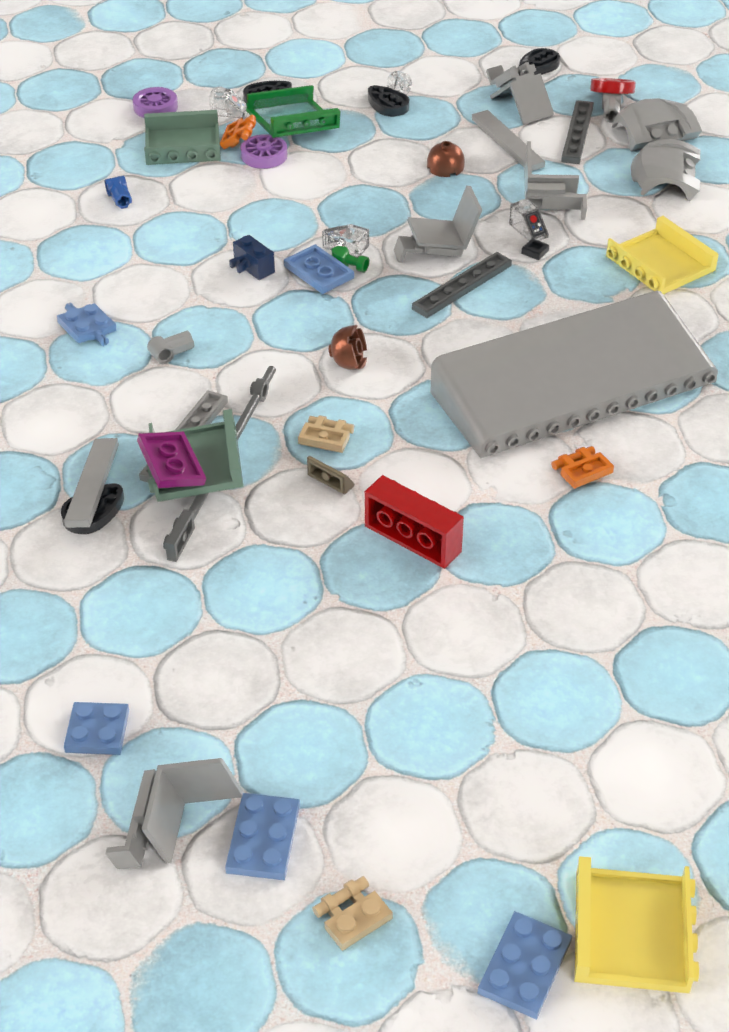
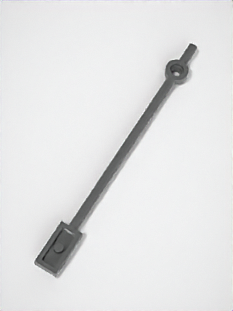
M269 366L262 378H257L255 382H252L250 387L252 397L236 424L237 440H239L259 401H265L269 383L276 372L274 366ZM209 493L197 495L189 510L183 509L179 518L174 520L173 529L169 535L165 536L163 542L167 560L177 562L195 529L194 520Z

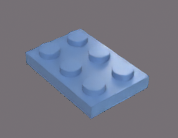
M316 244L284 259L285 268L321 294L354 279V271Z
M243 793L225 866L226 874L285 880L300 808V799Z
M514 911L478 986L477 994L537 1020L571 944L572 935Z

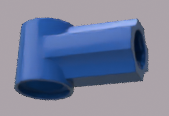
M119 176L105 179L106 192L108 196H112L115 205L121 209L128 208V205L132 203V198L128 191L125 177Z

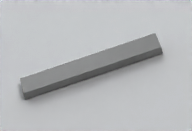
M485 110L472 114V120L524 167L526 144L490 111ZM531 149L532 171L544 168L545 161Z
M207 390L175 430L211 424L228 403V397ZM147 465L139 473L140 480L145 482L152 478L149 477Z
M118 438L94 439L64 519L65 527L91 526L119 446Z

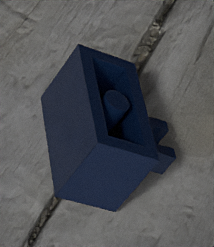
M250 235L243 236L233 242L234 258L229 260L231 268H237V273L240 274L247 271L258 280L275 273L274 252Z

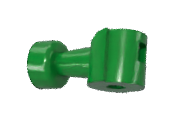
M345 246L332 248V256L347 267L352 265L356 266V270L365 273L370 262L369 257L361 255L357 258L349 255V250Z

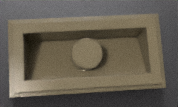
M311 456L307 457L308 475L342 494H346L354 487V482L347 475Z

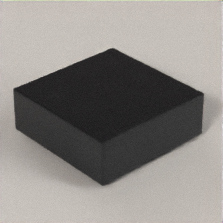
M532 238L522 247L521 254L540 260L549 251V245Z

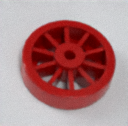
M592 78L590 90L600 93L633 94L635 93L636 82L627 79Z

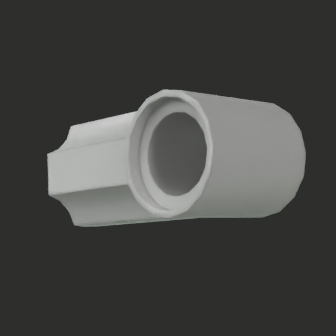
M603 93V118L607 122L613 123L615 117L620 112L621 94Z
M188 330L165 339L161 336L153 337L147 344L148 351L160 364H167L173 359L174 355L194 348V341Z

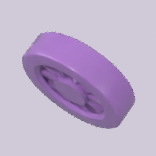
M164 87L145 88L137 92L132 99L134 112L142 118L147 113L176 112L178 109L176 93Z
M269 134L249 137L241 144V159L245 164L253 168L268 169L277 167L284 163L288 156L287 143L282 138H273Z

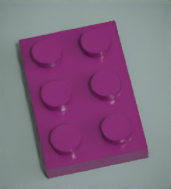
M184 431L138 434L137 442L158 488L205 485L206 476Z

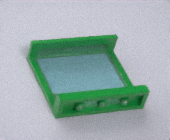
M313 85L247 94L246 111L250 115H254L256 121L273 138L340 128L341 111L338 108L323 110L313 100Z

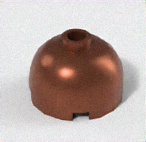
M443 141L431 148L427 158V168H430L432 174L439 177H450L451 173L456 172V175H459L464 170V154L459 146L450 141Z
M358 325L346 326L338 330L328 347L330 357H333L340 367L348 370L363 369L367 362V357L363 358V351L367 350V344L362 329L357 328Z

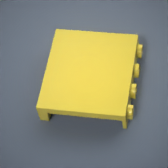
M665 216L657 218L655 229L621 244L609 238L606 256L653 291H661L663 294L716 271L719 255Z
M579 856L576 871L574 982L690 994L693 981L698 982L699 962L693 961V953H696L698 948L697 933H692V925L696 924L697 910L696 906H691V898L695 896V879H690L689 866L684 867L682 876L591 868V857Z

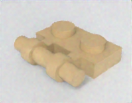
M310 416L308 423L305 422L298 436V444L343 453L349 441L350 433L353 434L355 426L341 419L334 421L327 419L326 416Z
M364 876L356 881L350 880L343 885V889L333 895L327 894L321 898L319 904L312 907L314 914L318 918L326 913L330 915L331 918L324 922L325 930L342 951L393 919V912L375 891L367 896L361 893V891L369 887V883ZM351 899L354 904L342 911L339 905Z

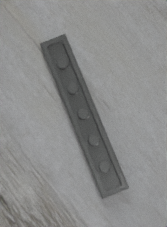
M576 100L562 153V163L580 165L594 102Z
M495 252L413 302L412 310L428 318L511 267L512 260L499 252Z

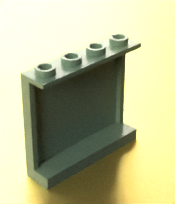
M217 110L144 114L146 165L221 161Z
M232 409L223 410L224 422L168 431H184L206 476V482L202 486L158 488L147 464L149 477H152L148 479L150 493H155L157 502L244 487ZM149 423V433H155L152 423Z

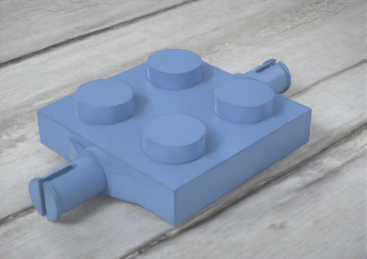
M67 303L65 306L67 312L57 315V322L78 344L88 340H97L102 346L104 344L107 345L109 339L105 335L116 331V323L95 303L81 308H76L72 303Z

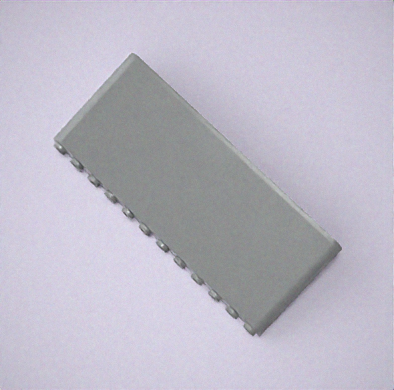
M653 291L440 355L434 359L431 365L430 393L478 456L483 458L714 383L717 379L718 370L661 291Z

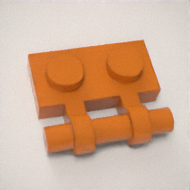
M250 115L244 120L240 118L228 124L220 141V146L223 150L238 145L240 138L247 140L251 137L252 129L256 125V117Z
M593 446L578 448L575 453L570 455L563 454L557 460L551 462L554 470L561 468L560 475L574 489L613 473L614 465L601 452L595 454Z

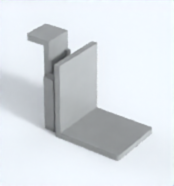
M526 62L517 68L515 65L505 72L502 65L487 69L486 73L490 85L496 84L497 88H501L490 95V98L493 99L512 93L523 125L554 115L541 73L534 75L536 71L534 64L529 65V62Z
M527 141L524 162L525 209L581 210V220H585L587 194H577L579 175L532 174L531 141Z
M466 186L452 221L408 217L407 221L413 235L411 237L398 236L394 247V253L398 262H403L406 252L462 256L463 249H467L482 213V208L471 186Z
M222 758L158 765L157 770H145L125 846L107 847L105 854L117 869L141 867L145 850H148L151 842L164 862L171 863L185 804L241 798L243 790Z

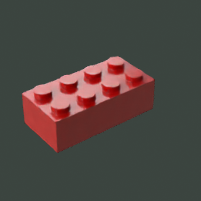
M384 475L380 476L364 491L365 527L444 569L462 552L464 516Z

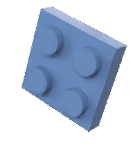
M74 702L64 742L65 753L121 755L129 716V705Z

